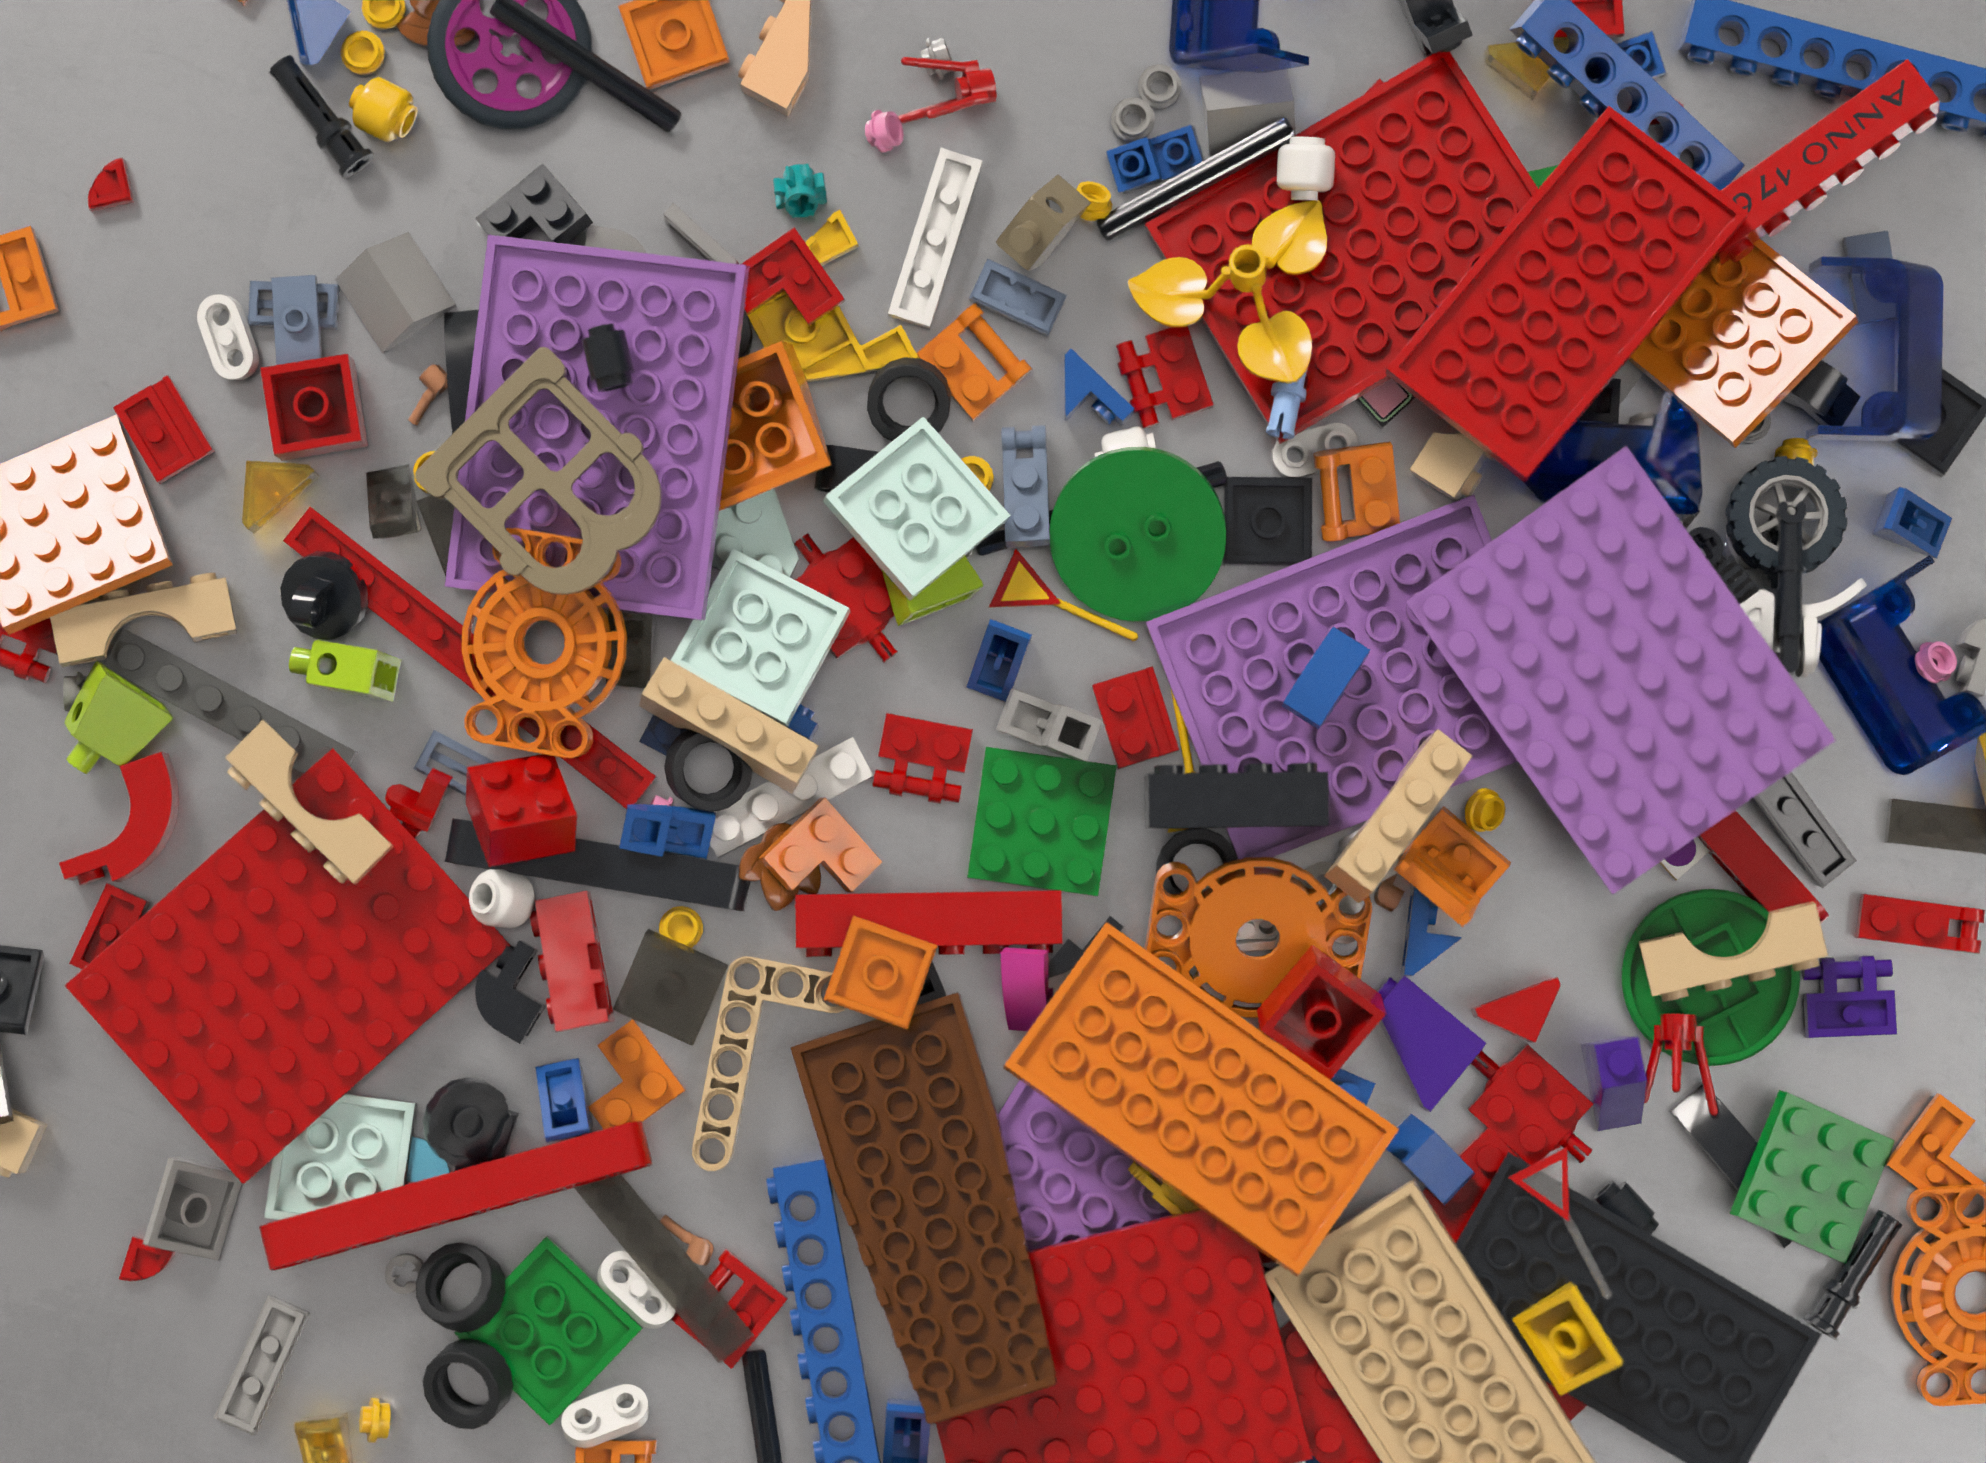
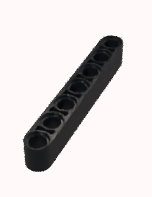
M452 818L445 862L483 869H500L525 876L743 912L746 909L750 881L739 879V865L664 853L663 857L619 849V845L577 838L575 852L489 867L472 821Z

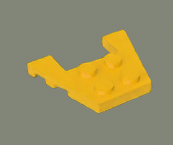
M840 209L835 211L827 219V222L805 242L821 266L859 247ZM785 291L748 315L764 348L780 341L793 345L807 382L879 371L887 363L900 358H919L902 325L860 345L839 306L808 326Z

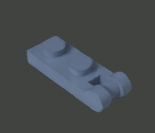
M1046 425L1032 426V430L1016 431L1015 427H1002L1004 508L1011 515L1005 522L1006 547L1049 546L1050 513ZM1033 448V458L1017 459V449Z

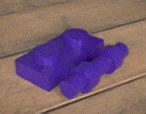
M1859 956L1858 961H1835L1834 957L1819 958L1820 966L1802 970L1803 980H1820L1821 993L1803 994L1806 1038L1897 1034L1895 990L1877 991V977H1892L1893 975L1891 959L1875 960L1874 956ZM1859 978L1861 991L1837 992V979Z

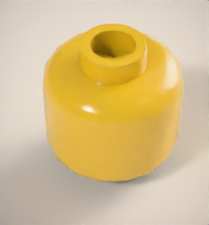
M381 77L371 79L365 86L359 84L349 100V108L353 109L352 119L354 126L384 142H391L397 137L404 138L411 130L417 117L418 110L417 107L413 106L412 94Z

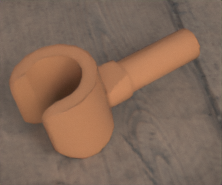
M432 364L419 377V380L428 389L424 392L408 419L414 425H418L435 397L442 394L448 388L447 373L440 365Z
M1397 874L1382 881L1374 895L1375 902L1390 912L1398 906L1405 892L1393 885Z
M664 1215L659 1224L682 1242L689 1244L684 1258L699 1265H708L714 1251L712 1242L693 1235L670 1217Z

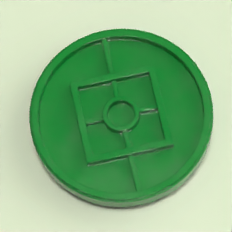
M1119 448L1089 460L1065 483L1055 502L1051 516V554L1063 582L1088 607L1119 620L1150 621L1191 605L1204 594L1215 579L1225 553V515L1214 488L1206 477L1188 461L1157 448Z
M1698 889L1680 893L1665 900L1641 920L1631 935L1625 949L1622 961L1621 984L1624 1000L1631 1018L1652 1044L1654 1041V1025H1661V1014L1696 1015V1026H1704L1703 1042L1709 1066L1727 1065L1747 1059L1762 1051L1780 1035L1793 1014L1799 995L1800 971H1793L1792 964L1774 968L1776 976L1749 981L1748 974L1731 978L1732 986L1714 991H1706L1705 985L1687 988L1688 996L1663 1002L1661 994L1652 996L1650 993L1639 947V941L1682 932L1694 947L1708 955L1730 957L1741 954L1750 949L1760 939L1765 930L1769 912L1760 903L1747 896L1728 890ZM1664 1041L1661 1051L1672 1057V1050H1665ZM1692 1042L1691 1050H1682V1061L1698 1065L1694 1043Z

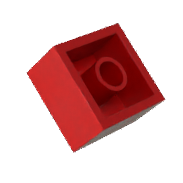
M348 353L260 368L273 452L281 461L368 447L355 361Z
M539 754L467 767L465 804L489 867L575 852L577 813L555 756Z
M1311 945L1257 1009V1015L1262 1032L1331 1080L1386 1015V1011L1379 992L1317 947Z

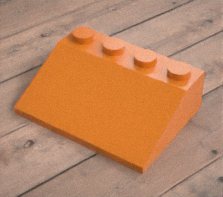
M780 341L738 359L719 511L832 465L809 385L794 347L790 343Z

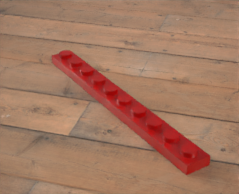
M309 507L283 541L303 557L316 551L334 552L347 558L353 564L350 568L357 574L359 580L364 579L367 585V607L476 691L466 672L462 655L463 625L316 510ZM471 632V645H473L474 634ZM472 654L475 669L482 681L483 677L477 667L475 654ZM491 688L488 689V691L493 695V697L496 696V694ZM530 717L522 719L519 726L537 739L540 733L538 723ZM590 725L593 732L591 748L579 757L560 758L625 809H627L628 804H637L657 777ZM566 726L560 734L562 745L568 750L578 749L582 743L581 731L576 726Z

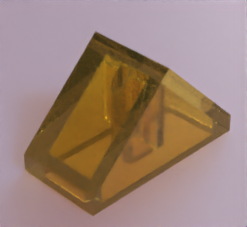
M1568 37L1553 38L1555 48L1559 52L1565 53L1569 46ZM1515 42L1488 45L1483 54L1485 64L1532 101L1551 79L1547 73L1549 67L1538 56L1533 59L1526 55Z
M246 461L242 523L255 534L318 479L320 475L309 464Z
M348 1412L303 1417L295 1422L294 1430L304 1463H353Z

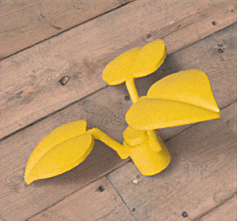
M1314 200L1293 204L1266 217L1255 229L1252 245H1243L1236 248L1230 256V267L1224 266L1221 269V275L1207 290H1205L1207 277L1201 266L1188 258L1176 257L1162 260L1142 274L1129 279L1128 287L1139 308L1154 321L1169 327H1185L1198 322L1202 318L1204 313L1202 299L1212 298L1226 280L1231 279L1233 286L1237 290L1246 293L1252 292L1261 323L1247 326L1239 337L1238 354L1245 368L1258 377L1287 384L1297 382L1306 372L1311 359L1312 343L1309 329L1305 322L1291 311L1279 312L1269 319L1261 287L1266 280V268L1271 269L1277 264L1284 273L1298 275L1313 270L1322 262L1327 250V235L1321 202Z

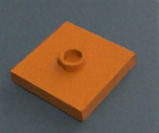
M634 0L618 6L648 90L730 62L709 0Z
M853 915L823 1000L908 1029L937 945Z

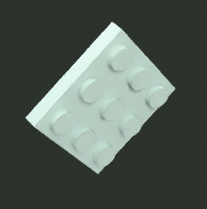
M924 417L909 427L823 499L824 504L910 601L1003 525L1011 516Z
M732 549L709 590L706 619H693L671 661L788 727L848 618L850 609Z
M352 1094L343 1095L273 1158L264 1218L281 1220L405 1185L417 1103Z

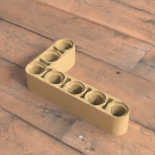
M740 957L731 963L726 974L692 1145L693 1159L700 1168L707 1171H717L724 1168L733 1157L764 1000L827 1013L843 1012L848 1008L840 1005H827L822 998L823 987L830 982L832 972L755 957ZM752 964L758 969L760 979L754 988L743 989L737 984L735 974L741 965ZM788 972L797 973L803 980L802 992L794 998L785 997L779 990L780 978ZM736 1007L745 1008L751 1016L749 1028L742 1033L732 1031L727 1024L728 1013ZM732 1050L741 1056L742 1068L735 1076L724 1075L718 1067V1060L726 1051ZM718 1094L728 1096L734 1104V1111L726 1120H719L710 1112V1102ZM708 1138L720 1140L725 1147V1155L718 1163L707 1162L702 1157L701 1146Z

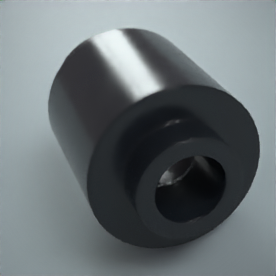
M613 323L588 329L589 337L582 339L581 343L591 382H596L598 392L612 391L632 385L631 374L635 371L625 330H615Z
M1611 1181L1594 1197L1600 1206L1650 1235L1659 1226V1223L1653 1217L1655 1212L1626 1181L1619 1185Z

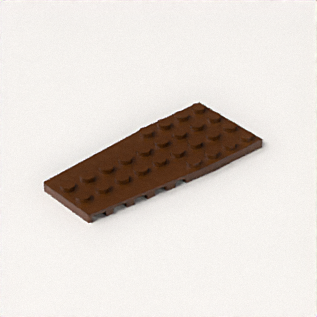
M957 992L917 1005L908 1029L875 1019L790 1047L828 1174L847 1222L852 1228L858 1243V1250L875 1286V1293L892 1329V1336L896 1346L900 1349L913 1389L917 1392L926 1415V1422L928 1424H937L1056 1385L1057 1377L1001 1124L961 994Z

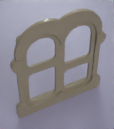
M540 347L417 469L415 479L433 497H446L502 554L500 556V564L507 573L512 576L522 575L527 581L543 591L568 595L585 591L599 583L613 567L618 551L634 546L650 532L660 512L662 492L656 471L642 455L644 447L640 439L631 433L621 434L565 378L567 370L563 362L547 347ZM541 389L550 390L591 432L590 441L561 470L556 472L551 471L509 428L511 418ZM496 441L522 466L524 475L495 506L485 508L459 483L457 474L486 443ZM604 453L615 455L629 470L635 484L633 499L627 508L618 514L609 516L596 514L587 508L572 490L574 482ZM537 490H545L576 521L581 529L583 538L581 551L575 560L566 566L558 568L543 566L505 528L506 520Z

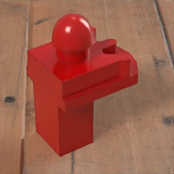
M432 768L420 792L402 784H395L387 789L385 800L390 806L389 811L402 821L401 824L414 838L418 837L422 830L428 832L442 806L453 776Z

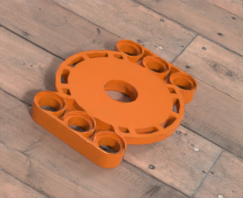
M506 528L511 535L519 536L524 541L525 550L537 562L546 567L555 568L546 560V550L554 542L563 544L567 550L568 558L563 566L575 560L581 551L582 538L525 528ZM492 545V553L500 563V556L502 554ZM619 552L609 573L599 583L579 593L568 595L549 593L535 587L522 575L513 576L515 579L509 582L506 576L510 574L504 569L495 573L478 590L468 607L462 627V655L466 672L476 691L485 700L472 706L464 719L466 732L473 740L480 743L563 758L579 757L591 748L593 732L590 725L582 717L593 712L609 697L621 677L627 654V632L623 614L613 594L603 584L613 579L619 573L621 568ZM496 585L497 591L494 592L488 598L485 605L481 607L480 604L482 603L486 594ZM595 587L601 595L594 597L589 590ZM606 603L614 616L617 631L611 632L608 617L602 608ZM475 617H477L478 619L474 629V643L473 645H471L472 626ZM539 621L554 623L561 629L564 636L563 652L556 661L550 664H541L534 661L525 649L524 638L527 630ZM618 640L617 658L614 669L608 667L612 654V641ZM472 654H475L477 667L483 677L482 681L475 669ZM603 677L609 679L602 692L591 701L588 695L598 686ZM491 688L496 694V696L493 697V695L488 691V689ZM577 703L582 709L575 712L570 706ZM482 710L493 712L497 718L496 730L490 735L482 734L476 727V717ZM526 717L534 719L540 727L539 736L532 743L523 741L518 734L519 723ZM568 725L576 726L582 734V743L576 750L566 749L560 740L562 730Z
M1246 857L1226 862L1206 873L1199 881H1197L1191 868L1186 864L1169 862L1158 870L1155 877L1145 949L1157 958H1171L1176 964L1175 971L1206 993L1208 992L1201 985L1205 982L1209 984L1215 991L1224 995L1223 1001L1213 995L1211 996L1237 1015L1245 1018L1258 1017L1257 1009L1259 1007H1242L1234 1005V1001L1261 1003L1262 1005L1311 945L1317 947L1361 979L1372 915V902L1369 895L1364 899L1363 908L1358 913L1345 914L1339 909V904L1348 894L1337 887L1329 895L1325 886L1310 872L1291 862L1272 857ZM1254 867H1272V868L1280 869V871L1274 870V869H1270V868H1254ZM1172 874L1183 875L1188 880L1187 888L1179 894L1168 893L1163 887L1164 880ZM1292 874L1307 881L1313 888L1308 889L1298 879L1292 877ZM1323 898L1324 902L1319 905L1318 901ZM1172 915L1181 920L1182 927L1174 935H1164L1157 929L1158 921L1165 916ZM1253 919H1263L1271 922L1279 932V941L1275 949L1262 956H1249L1242 952L1236 943V936L1244 923ZM1341 936H1350L1357 941V947L1349 955H1338L1332 949L1334 941ZM1195 965L1197 971H1196V973L1192 976V974L1190 973V970H1191V969L1193 968V966Z
M1986 1183L1933 1186L1917 1189L1909 1196L1906 1210L1912 1222L1922 1227V1229L1911 1238L1900 1254L1893 1274L1891 1294L1895 1319L1904 1338L1921 1357L1930 1362L1917 1376V1389L1927 1402L1935 1406L1985 1404L1986 1393L1974 1392L1971 1387V1379L1976 1372L1986 1370V1311L1973 1314L1962 1310L1957 1304L1955 1291L1959 1280L1967 1273L1975 1271L1986 1273ZM1976 1193L1983 1198L1984 1209L1976 1217H1966L1961 1211V1202L1968 1194ZM1932 1196L1939 1201V1213L1932 1220H1921L1916 1212L1917 1204L1923 1197ZM1930 1233L1934 1234L1936 1237L1928 1244L1923 1240ZM1916 1247H1918L1921 1252L1915 1259L1910 1274H1905L1904 1270L1907 1261ZM1901 1283L1908 1285L1907 1301L1909 1310L1904 1312L1902 1311L1900 1301ZM1907 1322H1914L1918 1331L1925 1337L1926 1341L1922 1346L1913 1338L1906 1324ZM1936 1350L1943 1353L1937 1358L1931 1355ZM1935 1373H1945L1950 1380V1388L1947 1393L1938 1397L1930 1395L1926 1387L1928 1379Z

